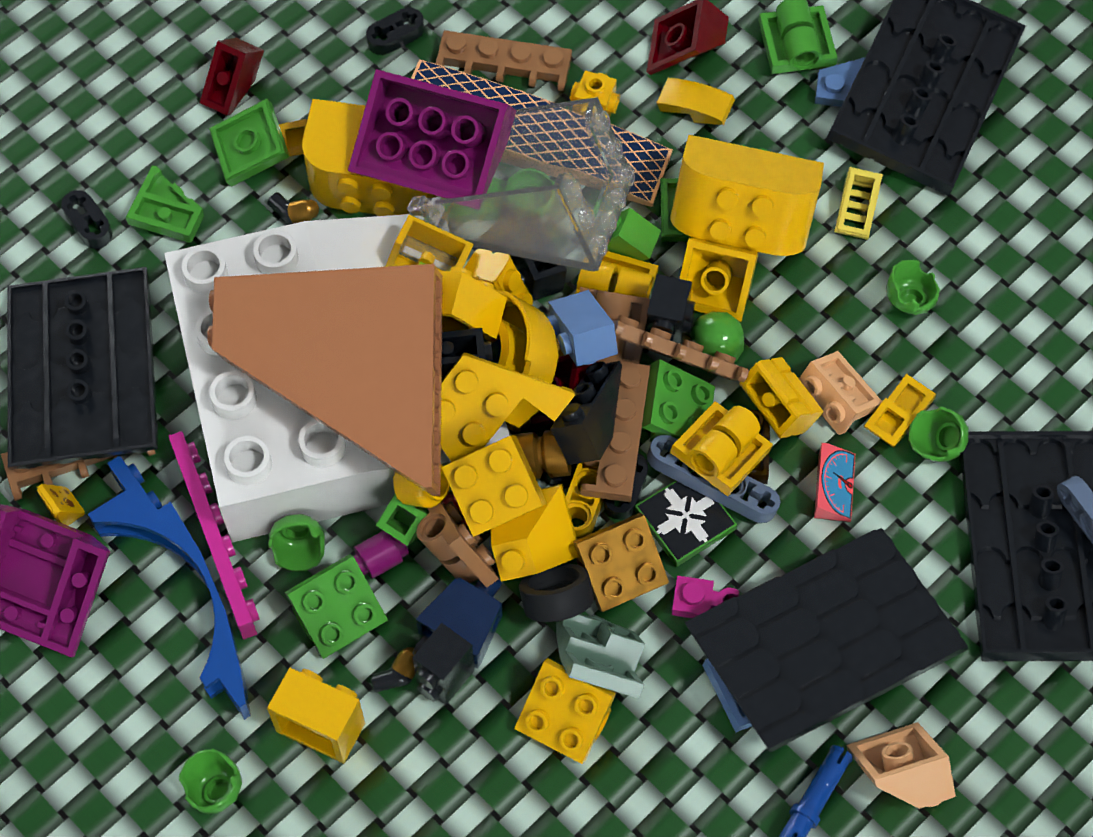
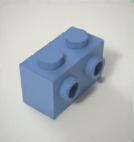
M589 290L548 302L550 316L547 318L554 328L561 351L564 355L569 354L576 366L594 364L598 360L618 354L614 322Z

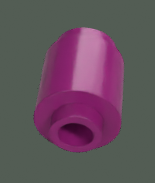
M384 530L353 547L356 554L354 558L363 575L367 574L370 579H374L402 563V558L409 554L404 543Z

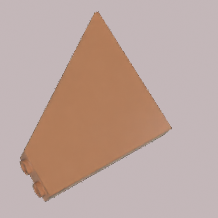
M435 264L214 277V290H211L209 293V305L213 312V324L209 326L207 333L209 346L223 360L430 495L440 496L442 274Z

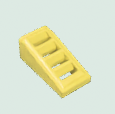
M849 167L842 192L835 233L865 240L869 239L883 174ZM852 185L870 188L871 191L868 193L854 190ZM853 196L869 201L868 204L850 201L849 198ZM847 207L866 211V216L848 213ZM847 219L864 223L863 229L844 225V221Z

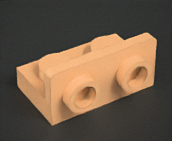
M839 351L811 361L799 377V380L822 408V417L838 435L845 433L855 420L874 413L883 402Z

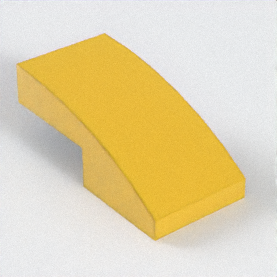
M668 78L658 98L657 105L660 112L690 114L694 123L724 125L735 98L725 91L702 83Z
M906 374L888 399L885 398L864 425V428L894 448L908 433L909 426L916 415L922 410L926 411L936 398V393Z

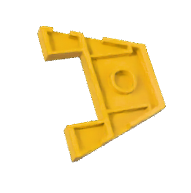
M464 352L441 381V448L451 462L484 448L523 398L555 421L573 399L575 392L570 388L545 382L543 379L535 376H528L510 370L508 367Z

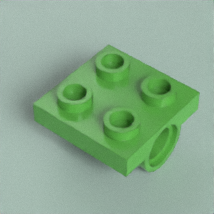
M784 0L777 6L776 12L760 13L758 22L772 74L836 65L838 58L823 5L809 7L807 0Z
M661 359L651 363L642 428L651 431L650 442L660 435H669L679 439L713 404L715 386Z
M351 554L285 592L299 624L323 659L388 621L354 556Z

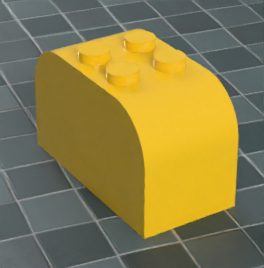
M312 99L302 139V150L310 190L321 204L330 208L341 209L347 213L363 212L376 214L377 216L427 212L430 203L437 197L436 195L348 171L365 105Z
M689 134L672 206L671 223L680 232L700 240L770 255L790 256L798 254L805 249L821 188L824 163Z

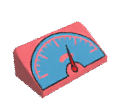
M821 443L819 450L814 518L851 522L855 454L829 443Z

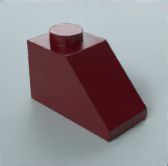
M238 38L217 41L199 103L227 116L231 115L255 82L264 50Z

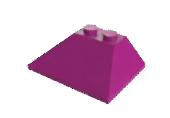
M0 504V629L71 658L75 657L110 550L88 533L26 509Z

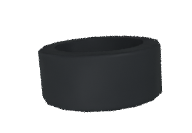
M560 564L541 573L525 576L519 584L525 615L534 621L555 622L569 619L586 611L594 601L589 573L586 568L580 565Z

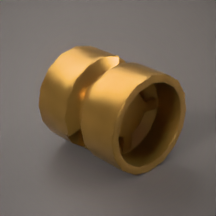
M551 430L544 431L542 437H538L535 432L514 434L517 436L536 479H540L545 472L551 478L571 475L572 466L568 465Z

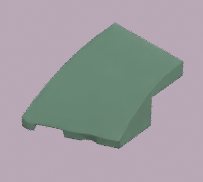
M579 614L569 619L556 621L560 659L569 678L639 699L644 683L636 675L635 670L645 643L636 632L613 624L596 615L585 616Z

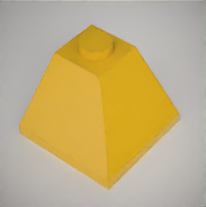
M689 238L679 279L692 282L691 301L695 302L694 311L706 314L709 312H727L741 322L759 252Z
M562 484L541 488L547 504L491 529V547L501 582L535 575L578 558L573 543L577 538Z

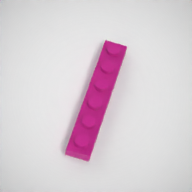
M182 431L169 435L168 437L242 638L245 640L257 635L253 622L260 620L254 601L253 599L245 601L241 589L248 586L241 567L233 568L229 557L235 556L236 553L229 534L221 537L218 526L224 524L217 503L209 505L206 495L212 493V489L206 473L198 474L195 464L201 462L194 441L186 443Z

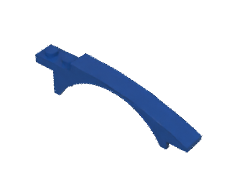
M119 455L107 464L123 492L88 513V516L100 537H133L161 545L183 558L200 575L211 594L215 622L212 648L199 678L211 699L225 691L245 720L251 716L244 673L231 623L203 555L172 503L169 502L162 506L152 490L146 493L140 485L145 481L137 467L133 463L127 466Z

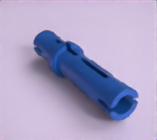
M837 745L830 747L829 753L800 802L791 807L789 811L791 817L779 837H806L811 828L815 829L820 822L819 814L849 763L853 760V756L848 751L842 756L841 753L844 748Z

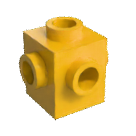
M585 70L581 81H575L571 90L570 101L574 102V110L608 122L611 113H616L620 102V94L616 93L617 79L610 78L603 73H593Z

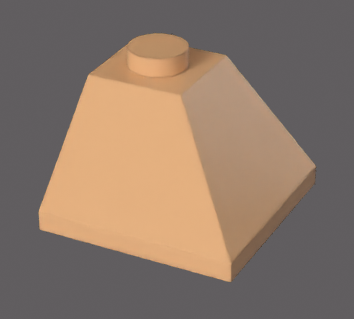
M918 722L847 745L848 752L877 788L919 809L937 806L942 801L956 797L949 756Z

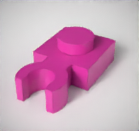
M677 575L671 615L694 618L727 599H731L734 596L738 597L739 590L729 587L717 592L713 591L714 581Z

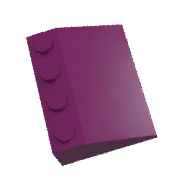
M376 69L348 171L481 208L507 146L517 110L502 102Z

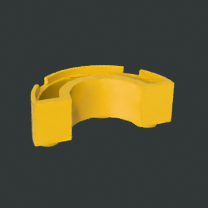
M495 290L507 297L497 339H486L492 343L499 339L501 341V353L498 364L528 376H535L552 384L559 352L556 334L551 322L538 308L507 291ZM523 398L505 422L519 428L537 414L539 409Z

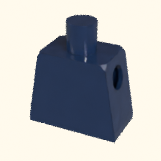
M462 578L454 579L417 617L418 633L430 637L438 626L443 623L472 644L474 667L478 669L503 615L502 604L493 598L502 585L501 581L498 579L489 587H486L479 579L474 586Z

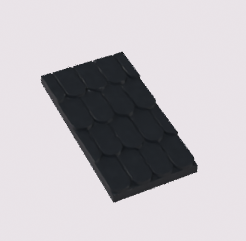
M893 0L826 139L839 145L842 144L843 147L868 159L872 158L875 162L900 174L904 173L905 176L930 188L933 187L936 191L949 196L1026 25L972 0Z
M147 267L7 286L8 468L10 470L32 469L43 465L67 464L78 460L102 459L114 455L144 453L158 449L152 314Z
M1093 431L968 432V443L965 450L960 453V464L971 553L970 563L976 603L975 613L981 661H1093V544L1064 507L1057 493V485L1074 475L1082 478L1093 492Z
M882 528L873 530L836 550L832 549L780 577H775L738 597L734 596L684 622L769 752L788 744L968 650V645L960 636L958 630L946 617L934 597L928 592L915 571L906 562L891 538Z

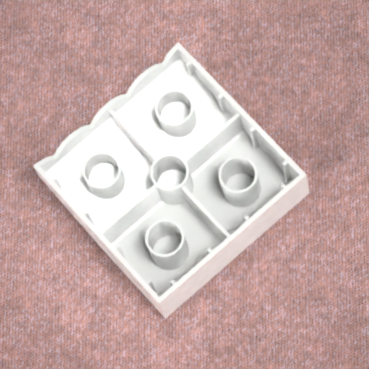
M445 212L410 214L451 233ZM409 214L303 221L164 253L218 504L232 543L269 534L275 521L286 515L304 514L319 522L388 505L395 494L393 489L395 471L223 360L212 350L208 343L207 333L209 326L213 324V312L209 305V293L211 290H214V277L385 267L393 245ZM404 247L402 253L417 260L422 255L407 247ZM436 260L433 263L438 269L443 271H450L451 267ZM505 421L486 446L510 436ZM441 448V464L445 466L451 463V461Z

